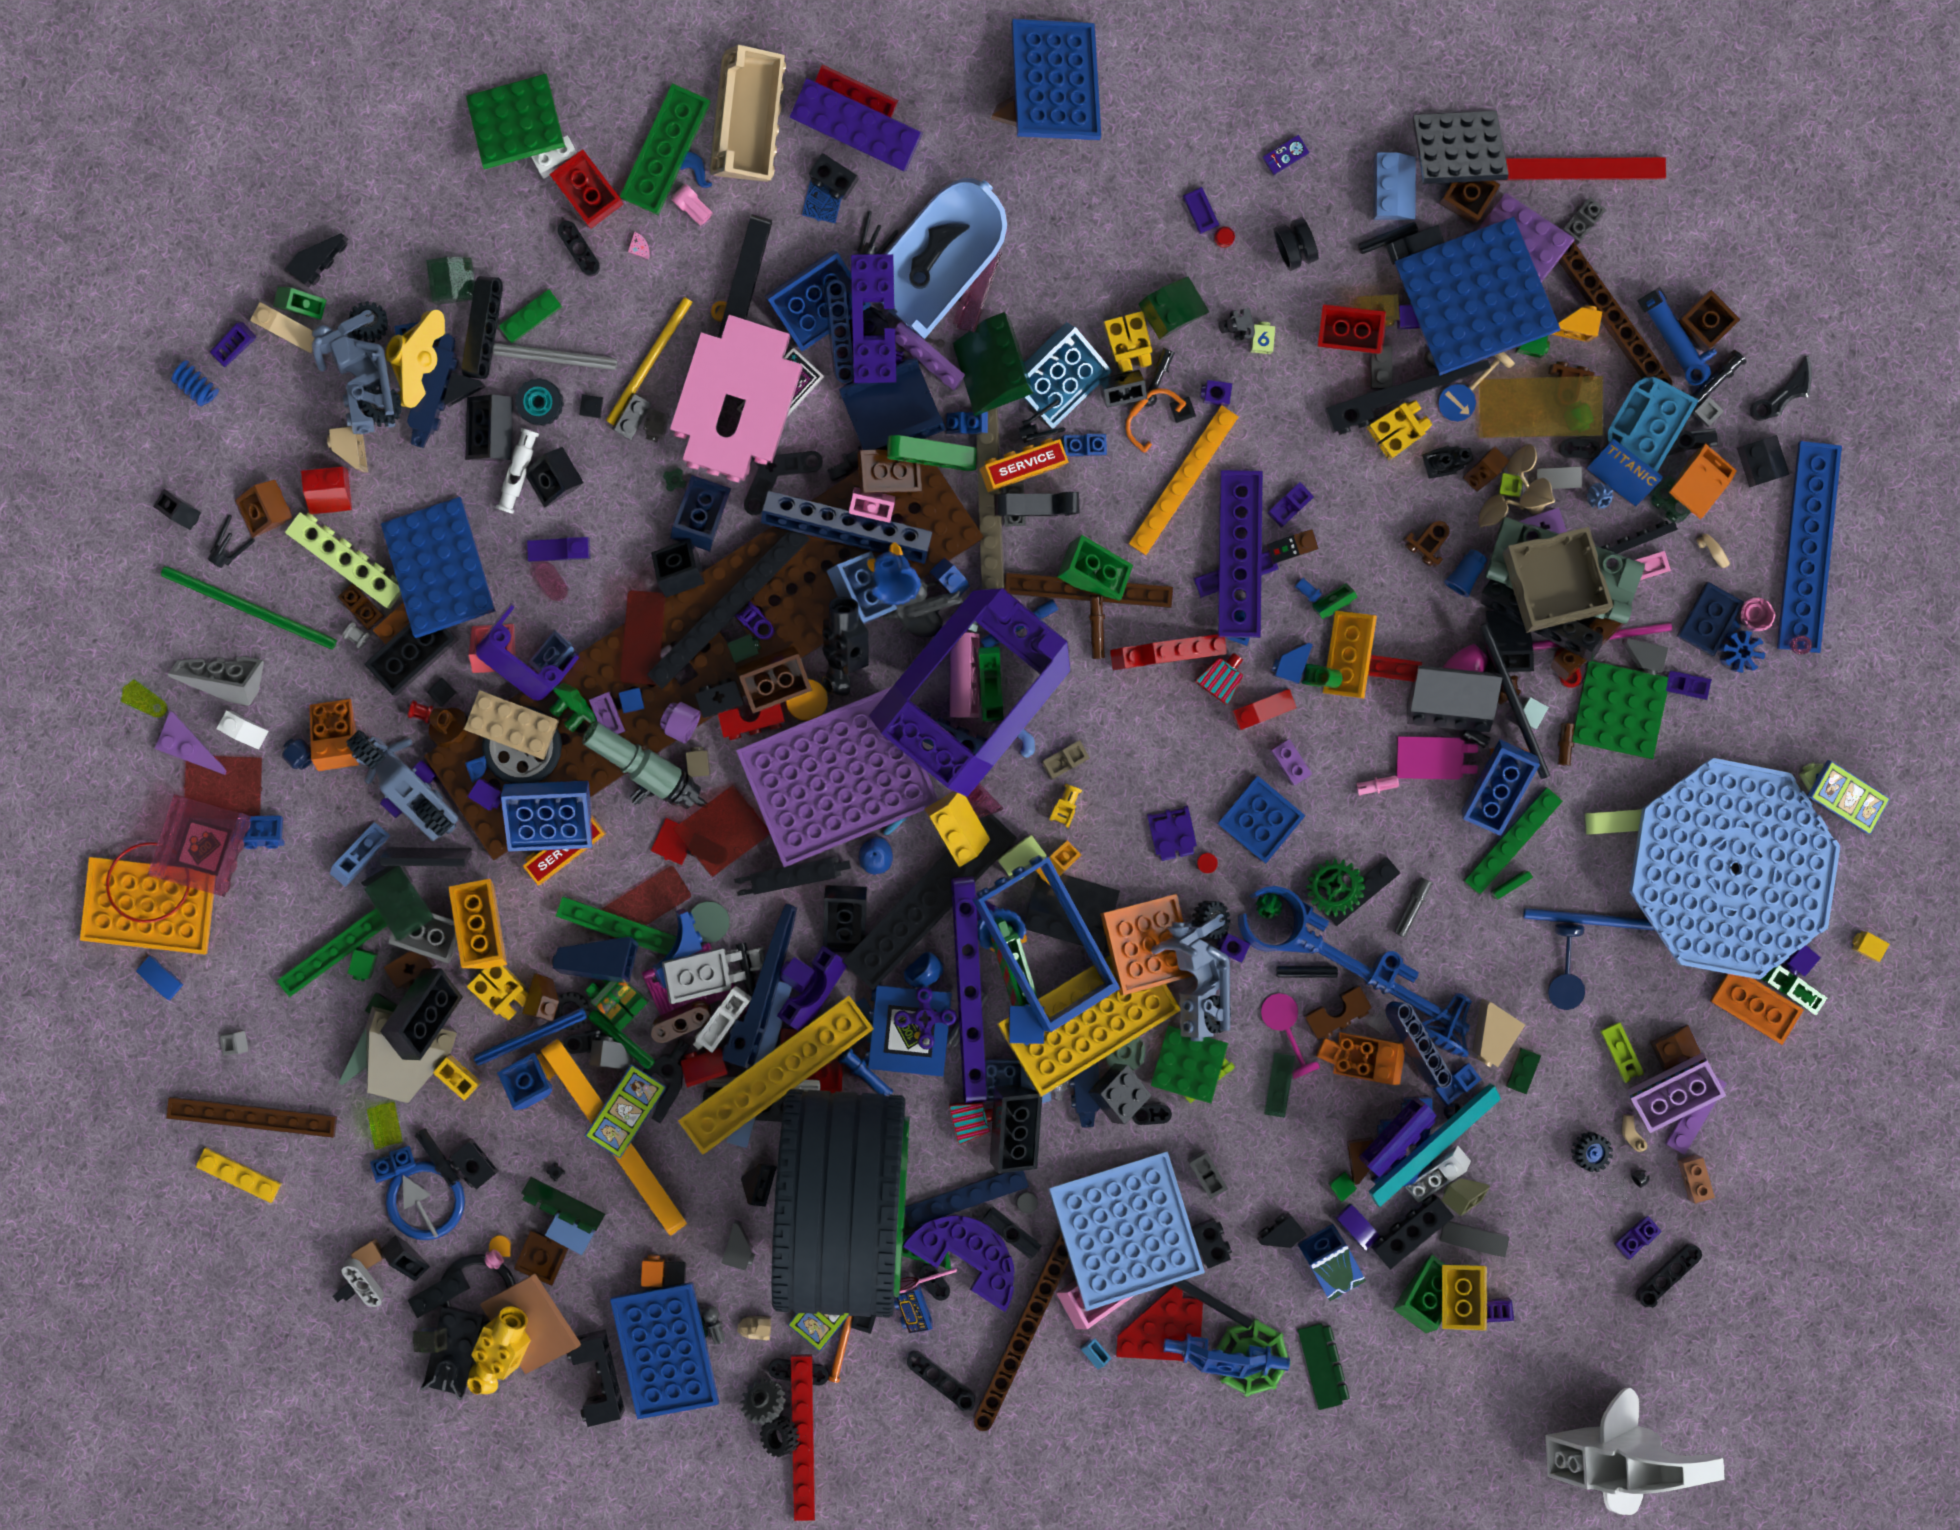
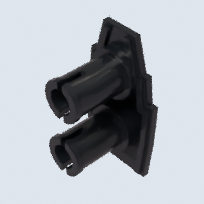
M1448 445L1422 454L1428 479L1456 474V471L1465 468L1466 464L1474 460L1471 448H1459V446L1449 447Z

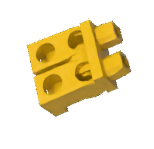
M1142 311L1126 315L1124 318L1118 317L1103 322L1114 362L1118 363L1121 373L1132 371L1130 359L1137 357L1140 368L1152 365L1150 354L1153 351Z
M1416 400L1407 404L1403 403L1366 427L1376 443L1396 431L1394 435L1378 445L1388 460L1394 458L1425 435V431L1432 426L1427 416L1417 421L1413 415L1421 410Z
M505 965L484 969L467 986L496 1015L500 1014L508 1021L517 1013L510 1003L515 999L523 1007L528 995L524 990L526 986Z

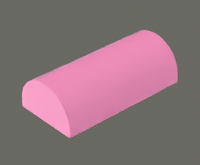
M964 633L950 650V717L979 718L980 673L978 648H980V634Z

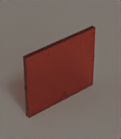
M214 756L226 769L225 775L186 761L184 818L239 820V817L260 816L261 791L263 790L261 787L262 758Z
M734 785L673 828L691 851V854L697 858L712 878L771 835L768 827L755 813L754 808L747 803Z

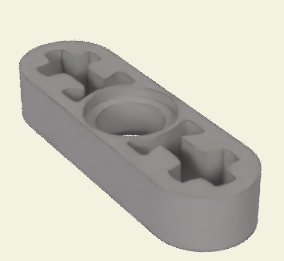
M347 1259L342 1268L343 1276L366 1305L370 1307L380 1306L384 1297L383 1290L359 1260ZM358 1281L366 1282L368 1285L360 1284Z

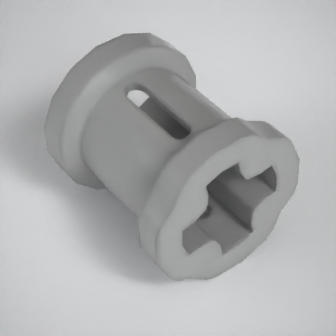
M352 622L346 628L342 637L352 641L360 650L369 640L370 634L368 632L364 633Z
M764 947L746 951L750 957L751 971L762 969L765 960Z

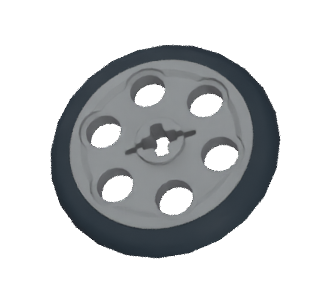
M523 706L530 710L546 715L541 710L535 709L533 707ZM556 728L548 748L546 759L542 762L537 761L535 756H527L522 751L485 737L482 740L483 756H485L488 768L495 776L509 784L537 783L545 779L557 766L561 756L562 742L558 728ZM506 751L509 753L510 759L507 763L499 761L498 755L500 752ZM520 761H525L528 764V770L525 773H520L517 770V764Z

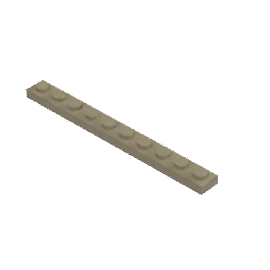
M998 407L987 411L988 433L977 434L980 532L984 537L980 540L982 590L1004 589L1002 516L994 515V495L1001 494V488L988 492L979 470L985 465L984 462L996 457L997 460H1000Z

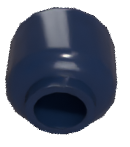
M290 739L283 745L282 757L291 768L303 770L312 763L311 747L303 739Z

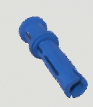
M850 1047L840 1054L837 1061L849 1068L852 1075H858L878 1094L889 1096V1094L893 1093V1089L868 1069L865 1060L859 1059Z

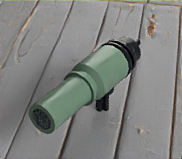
M597 721L592 723L583 736L582 744L620 767V771L623 773L628 772L629 778L638 784L639 788L629 797L634 805L640 804L647 796L652 797L656 795L673 806L680 805L685 809H689L695 803L704 809L708 808L709 804L699 797L701 786L696 784L693 778L688 773L686 774L683 769L681 770L650 749L642 750V746L639 744H632Z

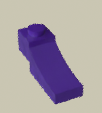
M589 537L527 540L528 562L591 559Z

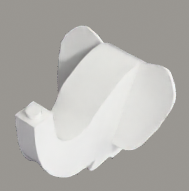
M1631 1388L1622 1389L1614 1397L1602 1416L1600 1427H1586L1546 1435L1548 1477L1587 1490L1595 1489L1602 1491L1606 1508L1609 1511L1622 1515L1636 1513L1641 1504L1643 1494L1672 1491L1724 1480L1723 1458L1711 1454L1683 1456L1663 1449L1661 1437L1656 1432L1638 1426L1639 1399Z

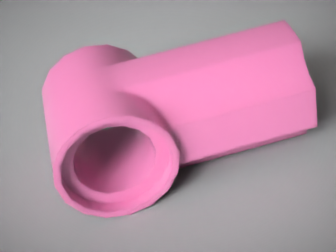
M684 183L670 199L701 226L713 213L697 198L698 195Z

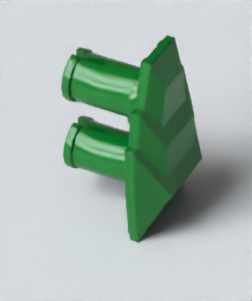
M564 682L553 688V691L559 698L549 707L550 712L554 716L559 717L567 707L575 711L564 722L568 730L574 732L584 720H587L589 723L597 720L577 688Z

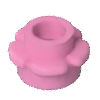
M493 1249L485 1253L486 1258L484 1261L489 1268L499 1269L500 1265L504 1263L502 1255L497 1250Z

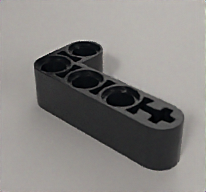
M1079 492L994 495L995 516H1070L1080 513Z

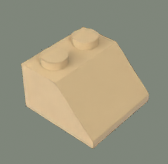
M352 426L329 429L330 435H327L328 447L332 448L333 452L355 469L363 473L368 472L363 434H353Z

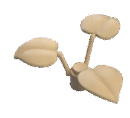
M1526 445L1516 451L1507 464L1508 472L1512 475L1519 474L1527 488L1520 499V503L1509 499L1505 500L1502 494L1492 496L1485 502L1480 511L1478 520L1480 527L1495 525L1502 521L1508 513V504L1517 506L1521 510L1526 508L1532 515H1538L1546 505L1555 503L1551 483L1546 478L1537 479L1529 485L1524 477V472L1531 471L1537 460V452L1533 445Z

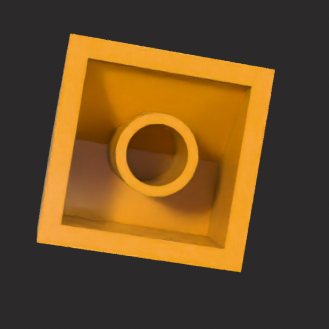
M1585 305L1584 308H1580L1559 322L1560 331L1550 335L1590 342L1598 336L1602 311H1597V307Z

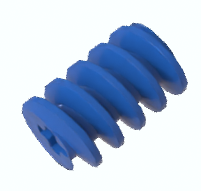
M185 360L176 368L171 381L174 384H178L179 389H184V393L190 395L191 400L196 401L198 406H204L217 396L219 388L212 391L211 389L214 384L211 382L206 385L207 377L199 379L202 373L198 371L194 374L195 366L187 368L189 361Z

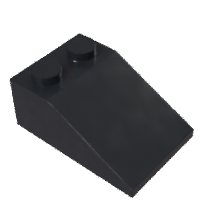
M825 885L823 946L832 952L851 953L865 938L867 887Z

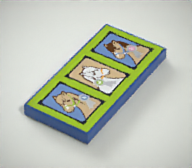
M1830 760L1826 761L1807 795L1813 801L1869 835L1872 833L1890 800L1889 797Z
M630 1064L584 1136L616 1157L621 1158L665 1091L666 1086Z
M817 1312V1314L797 1313L788 1326L820 1352L849 1317V1313H844V1315H828Z

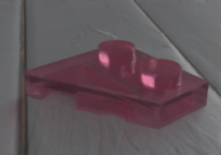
M980 783L966 797L978 819L1004 809Z

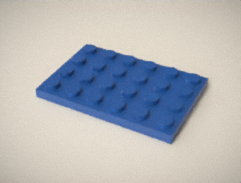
M1012 19L1011 32L1017 137L1100 140L1101 119L1095 23Z
M461 497L381 523L415 638L496 611Z
M693 1282L611 1297L610 1302L637 1420L718 1405L719 1397Z

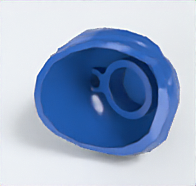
M875 836L866 841L859 851L860 866L867 873L873 875L885 873L890 869L893 861V852L887 840L881 836Z
M925 952L906 968L904 979L913 987L928 986L936 982L943 975L944 964L936 955Z

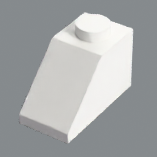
M227 710L216 728L226 735L256 749H260L269 732L234 711Z

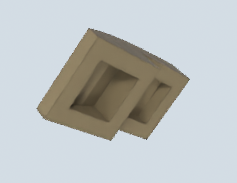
M1079 740L1043 760L1041 763L1052 780L1087 761L1090 757Z

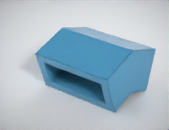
M1095 1338L1089 1339L1080 1347L1097 1369L1104 1367L1112 1359ZM1091 1346H1092V1347L1097 1351V1353L1102 1357V1360H1101V1359L1099 1358V1356L1094 1352V1350L1091 1348Z

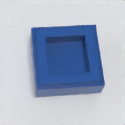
M640 688L619 693L623 713L645 709Z

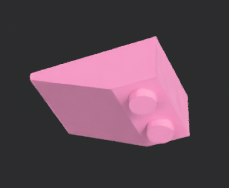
M1076 1280L1056 1293L1075 1329H1089L1132 1298L1129 1297L1085 1311Z

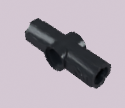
M994 1206L988 1210L982 1219L985 1224L1002 1236L1007 1243L1012 1244L1030 1260L1035 1257L1042 1247L1038 1241L1021 1229L1017 1223L1011 1221ZM1010 1228H1015L1018 1231V1234L1013 1238L1006 1235L1007 1230Z

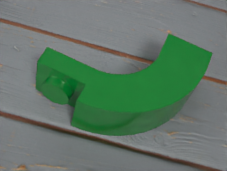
M978 648L983 722L1004 720L1000 648Z

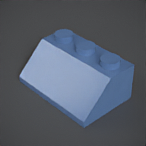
M1377 153L1374 156L1373 220H1415L1416 157L1402 153Z
M872 551L840 563L827 571L838 597H850L858 602L859 617L863 624L897 609L896 605L883 603L882 600L877 599L872 594L875 587L874 576L867 565L868 559H875Z

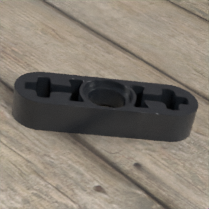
M571 221L560 223L558 234L582 272L590 277L597 275L600 271V263L575 224ZM564 227H573L571 230L574 238L578 235L579 238L571 241L567 234H562L565 231ZM582 243L585 246V251L582 254H575L573 251L575 244ZM587 256L590 263H596L593 266L594 270H585L587 264L584 260L579 262V259Z
M781 1358L772 1360L768 1368L771 1377L791 1381V1367L789 1376H786L787 1371L781 1370L777 1374L775 1369H772V1367H776L777 1363L781 1364V1368L787 1369V1364L791 1365V1360ZM813 1364V1373L821 1370L822 1374L825 1375V1377H821V1380H817V1376L813 1375V1385H824L829 1377L828 1369L823 1365Z

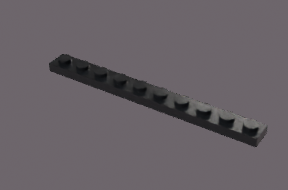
M789 530L647 675L663 689L810 539L803 533Z

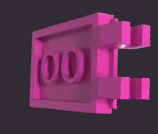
M1397 736L1396 776L1397 778L1460 780V778H1463V773L1478 774V765H1463L1464 753H1478V745L1464 744V740H1461V738Z

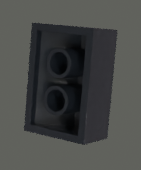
M493 394L467 397L465 460H511L513 397Z

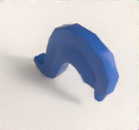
M688 152L680 170L686 168L693 169L698 185L702 188L711 187L712 182L705 181V166L702 158L696 153Z

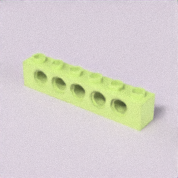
M300 512L285 533L384 607L391 609L401 595L397 578L394 575L391 577L387 576L384 573L386 569L376 562L374 565L368 562L367 559L369 557L360 550L357 553L350 548L352 544L344 538L339 540L333 536L335 532L326 525L321 527L317 524L318 519L308 512L305 515ZM315 528L317 536L311 540L308 533L311 529ZM329 541L334 543V549L331 552H327L325 549V545ZM349 553L351 561L349 564L344 565L342 557ZM362 566H366L368 569V574L365 577L359 575V569ZM382 578L385 581V586L383 589L378 590L376 588V581Z

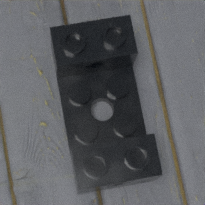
M606 1329L576 1336L581 1345L566 1353L568 1360H572V1365L598 1360L595 1363L598 1375L602 1376L603 1383H600L602 1394L588 1397L584 1403L583 1409H581L582 1421H586L587 1427L620 1420L625 1408Z

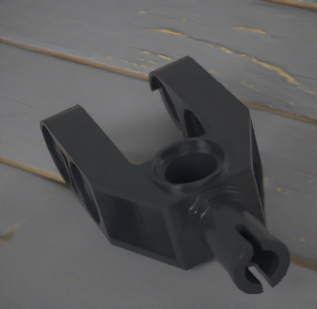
M678 1039L671 1054H665L657 1059L650 1069H643V1072L650 1077L657 1073L661 1078L671 1082V1086L651 1118L660 1124L682 1089L683 1070L681 1060L690 1047V1044L686 1042L682 1049H680L684 1043L682 1039ZM665 1064L673 1066V1074H666L663 1067Z

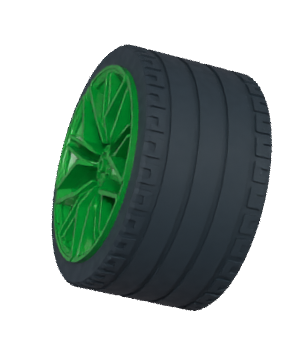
M790 1089L786 1092L779 1141L772 1243L771 1296L772 1307L776 1312H790V1310H794L795 1313L817 1314V1312L828 1315H844V1313H849V1316L871 1317V1315H876V1317L890 1318L893 1315L894 1297H899L910 1124V1116H905V1098L903 1095L889 1094V1096H884V1094L874 1093L858 1095L856 1092L835 1091V1093H831V1091L820 1090L804 1092L802 1089Z

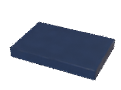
M1706 582L1676 637L1714 657L1744 601L1714 584Z

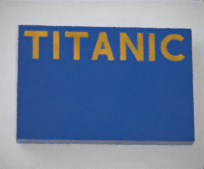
M1612 439L1587 467V470L1608 484L1634 506H1637L1663 478V476L1615 439Z

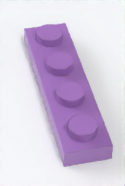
M901 321L895 328L896 343L907 350L912 357L917 358L930 372L941 379L945 385L955 391L965 374Z
M1718 1078L1724 1089L1727 1083ZM1716 1101L1680 1118L1665 1144L1685 1155Z

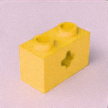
M452 1055L446 1057L433 1072L435 1076L464 1101L482 1083Z

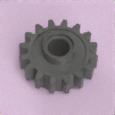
M761 1378L760 1383L755 1380L753 1387L747 1386L749 1391L742 1394L745 1400L740 1401V1404L744 1406L741 1408V1411L749 1421L756 1425L758 1422L764 1425L765 1422L771 1423L772 1420L779 1417L780 1412L784 1409L783 1404L786 1402V1399L783 1397L785 1392L777 1382L770 1378L768 1381Z

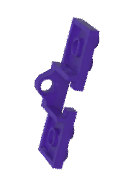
M893 254L851 255L854 383L896 382L895 328H884V335H863V302H884V309H895Z

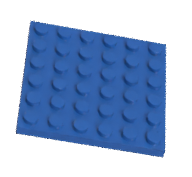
M1514 217L1395 261L1396 269L1439 376L1560 331V326Z

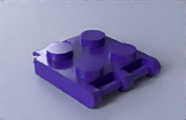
M1188 805L1178 810L1170 811L1168 809L1160 814H1147L1155 854H1160L1161 861L1175 859V851L1177 850L1180 857L1194 854L1193 847L1197 846ZM1185 812L1184 815L1171 817V815ZM1167 817L1166 819L1153 821L1156 818Z

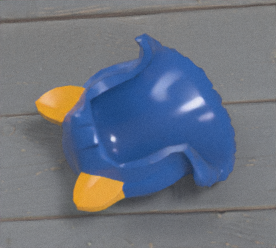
M896 542L890 545L888 552L881 554L876 559L871 558L867 560L868 568L873 572L875 587L872 591L873 596L889 605H903L910 602V599L916 598L921 587L920 578L916 571L910 567L908 560L903 556L901 547Z
M996 908L994 912L989 910L994 920L1002 917L1006 921L1007 926L1010 925L1012 927V930L1020 937L1021 943L1027 942V936L1025 935L1027 929L1016 912H1011L1009 909L1005 910L1004 908ZM981 917L977 925L979 944L985 949L990 948L991 951L995 952L990 937L991 933Z

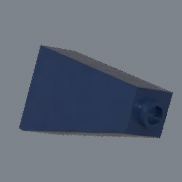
M623 937L559 947L553 956L552 968L560 974L629 983L639 943L632 937Z

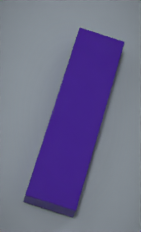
M1269 551L1262 553V575L1279 570L1277 563H1272ZM1219 569L1193 578L1200 598L1219 592ZM1238 569L1234 572V576L1237 580H1244L1246 573L1244 570Z

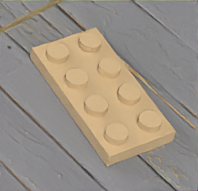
M479 690L464 730L544 760L559 720Z

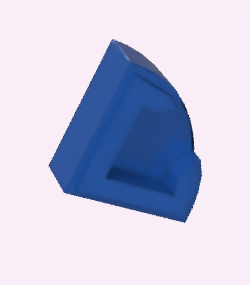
M485 756L465 762L472 783L484 775L487 768Z

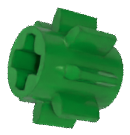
M1264 894V897L1259 896L1256 902V911H1258L1262 918L1273 919L1275 915H1280L1282 902H1280L1279 897L1275 894Z

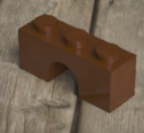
M1355 985L1339 995L1344 1005L1339 1015L1330 1016L1323 1006H1319L1303 1016L1317 1039H1327L1333 1035V1030L1337 1028L1344 1029L1351 1024L1350 1021L1356 1017L1361 1019L1369 1014L1368 1010L1372 1006L1359 985Z

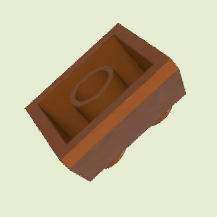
M275 479L254 485L235 500L252 538L279 527L293 518Z

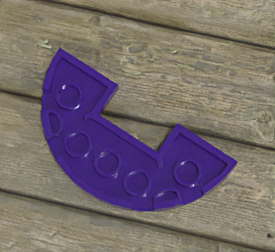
M942 1216L922 1224L903 1242L904 1248L935 1268L939 1267L949 1251L979 1270L980 1273L969 1290L1006 1312L1014 1291V1264L1012 1256H1010L1005 1246V1242L988 1225L966 1216Z

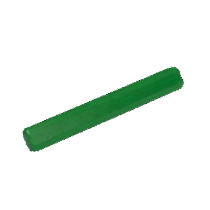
M593 1010L590 1013L588 1019L606 1035L614 1038V1042L622 1043L627 1053L643 1067L650 1069L653 1066L655 1060L623 1032H619L597 1010Z

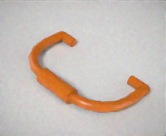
M1157 388L1150 390L1147 393V399L1137 401L1129 410L1130 413L1125 424L1126 434L1129 440L1143 453L1147 452L1152 443L1148 441L1143 446L1134 438L1130 429L1131 420L1149 401L1148 399L1158 393L1167 394L1179 403L1175 410L1180 412L1186 405V402L1169 389Z

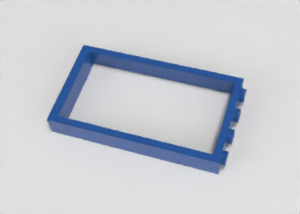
M1038 855L1030 859V864L1024 868L1020 866L1014 869L1011 876L1007 878L1004 876L996 880L993 887L989 889L986 887L976 893L977 896L972 901L1043 1030L1052 1032L1119 990L1120 987L1050 858ZM1040 867L1104 983L1050 1018L1045 1014L984 901Z

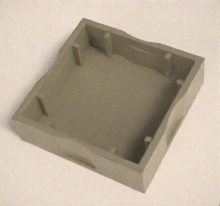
M1589 527L1560 533L1548 539H1535L1510 545L1502 553L1526 633L1605 614L1614 607L1606 580L1599 568L1598 555Z

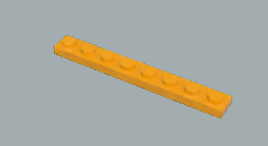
M1221 405L1129 542L1130 546L1143 555H1147L1239 416Z

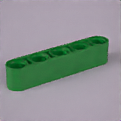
M891 435L888 436L887 458L962 471H974L977 466V448Z

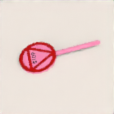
M957 1268L921 1279L916 1277L902 1278L900 1281V1293L912 1290L919 1283L957 1272Z

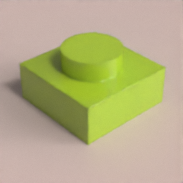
M1502 473L1498 494L1520 498L1523 484L1521 478L1518 475Z

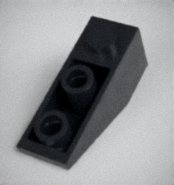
M340 233L298 252L285 269L307 287L314 286L320 280L321 272L324 269L330 268L334 263L333 258L335 255L345 250L348 238Z

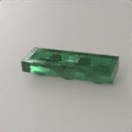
M1273 1053L1264 1115L1285 1118L1295 1055Z

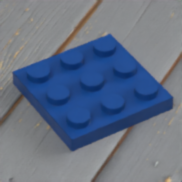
M1256 776L1217 824L1266 864L1306 815L1259 776Z

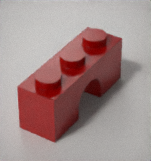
M781 703L761 710L759 717L753 722L745 721L740 714L739 708L718 714L723 737H729V741L742 738L741 734L749 732L750 735L762 733L761 728L769 727L770 730L782 728L781 723L786 722Z

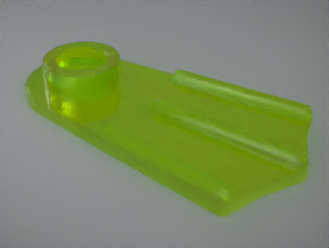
M135 679L122 688V703L156 718L163 717L167 713L168 707L166 702ZM156 704H159L161 707L159 712L154 710Z

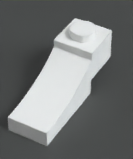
M735 986L696 1038V1041L710 1052H713L748 1006L752 997Z

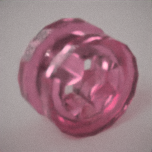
M1797 636L1792 639L1790 648L1793 653L1802 655L1811 650L1812 643L1806 636ZM1797 641H1804L1805 649L1798 650L1797 647L1799 645H1797Z

